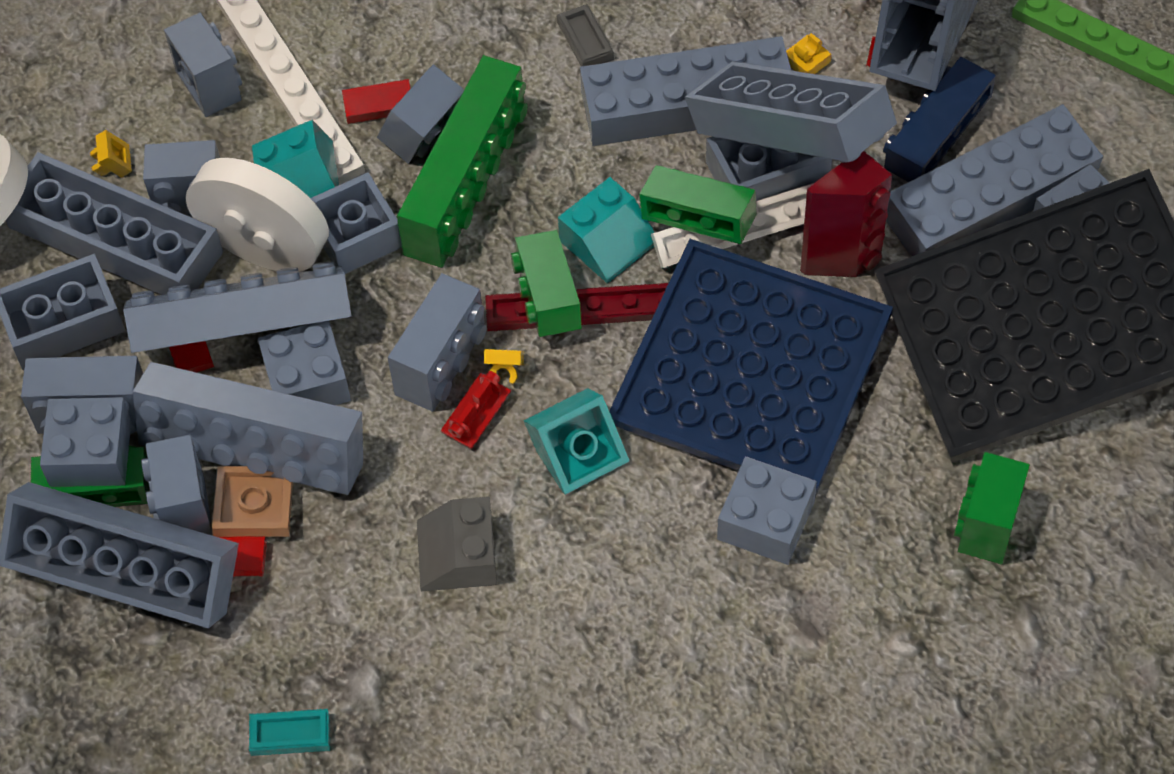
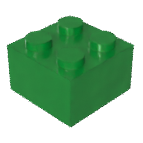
M984 452L981 466L973 464L954 532L955 537L961 538L958 548L959 553L1003 564L1030 464Z

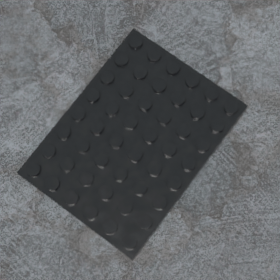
M1150 169L874 270L887 305L893 307L891 312L892 318L951 463L1174 382V220Z

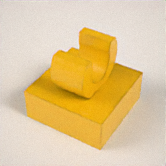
M812 33L807 34L786 51L790 67L798 72L816 74L831 62L832 54L822 46V41Z
M107 130L97 134L96 148L90 152V156L98 160V163L93 165L91 170L100 176H105L111 171L121 178L131 173L129 144Z
M484 349V364H495L491 367L490 371L496 374L502 368L507 369L510 373L509 382L516 383L518 372L513 365H524V351Z

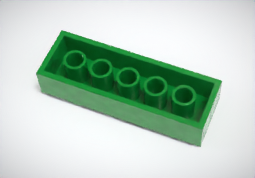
M485 55L482 56L397 214L404 256L443 268L448 256H454L459 243L458 237L462 229L466 230L469 227L476 202L483 200L490 175L494 176L497 173L501 161L500 156L504 148H510L517 123H522L526 117L528 109L527 103H524L526 83L522 80V68L520 66Z

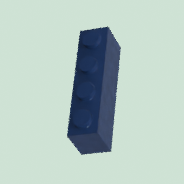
M961 56L952 67L947 66L936 91L928 89L921 100L918 110L916 112L911 111L906 116L902 129L897 136L892 134L888 138L883 148V153L886 154L884 168L907 182L934 170L992 97L996 75Z

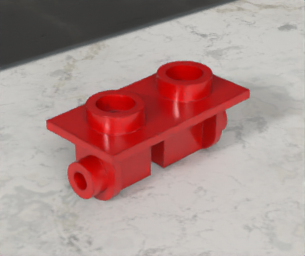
M488 371L486 375L480 373L440 432L472 450L511 393V390L499 384L501 378L493 371Z

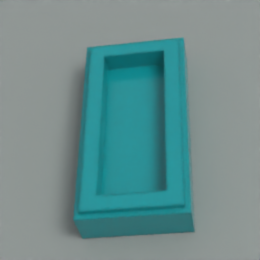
M328 709L249 714V752L251 756L330 751V713Z

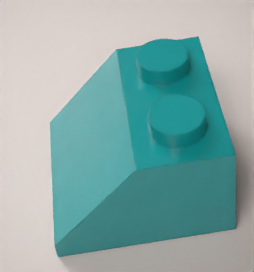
M313 120L252 145L254 164L265 167L284 177L301 189L309 198L339 186L333 140Z
M611 177L607 178L558 216L561 243L607 284L654 247L651 234L655 232L648 220L642 219L641 208L637 201Z
M589 388L524 420L537 454L565 495L630 461L603 395Z

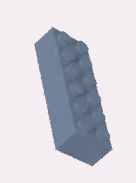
M783 37L580 67L581 94L592 146L696 130L685 96L732 61L791 70Z
M734 61L730 62L685 96L698 134L735 140L740 143L761 145L766 148L771 147L787 150L788 152L808 154L814 157L834 159L840 162L856 160L861 152L874 142L881 140L885 133L897 124L885 85Z
M1064 104L892 190L888 203L886 222L910 256H914L1034 210L1036 198L1091 164L1098 171L1103 155Z
M39 152L27 166L28 178L21 199L6 219L10 229L79 259L95 253L100 268L161 295L167 294L169 292L168 288L180 285H190L191 290L198 289L223 253L217 228Z
M331 261L313 264V271L299 273L298 267L277 270L276 277L263 278L262 273L241 276V282L227 284L226 279H217L204 282L205 286L202 289L191 290L190 285H180L168 288L169 292L165 295L154 296V291L134 293L132 298L126 301L123 309L131 353L352 317L342 266L335 267L334 262Z
M150 362L133 390L139 445L146 446V443L191 434L198 457L201 460L223 466H247L250 471L256 474H264L266 471L274 472L271 477L283 480L285 478L293 483H300L349 495L363 466V423L361 411Z
M28 482L7 494L0 542V566L209 629L227 614L239 543Z

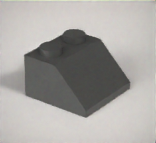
M490 496L453 499L417 520L421 592L497 585Z

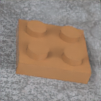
M218 466L212 520L213 536L289 537L293 482L285 478L283 480L271 477L274 473L271 471H266L264 474H256L250 471L247 466Z

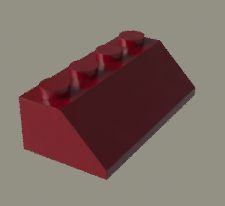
M865 151L861 152L860 156L854 161L840 163L807 188L800 271L804 275L857 277L864 270L873 269L882 259L892 174Z

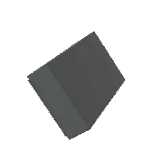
M588 4L557 14V23L581 67L614 60V52Z

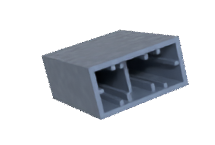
M882 0L869 72L936 91L978 0Z

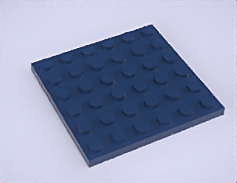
M690 238L609 412L615 426L738 471L746 456L817 481L816 498L890 321L893 307Z

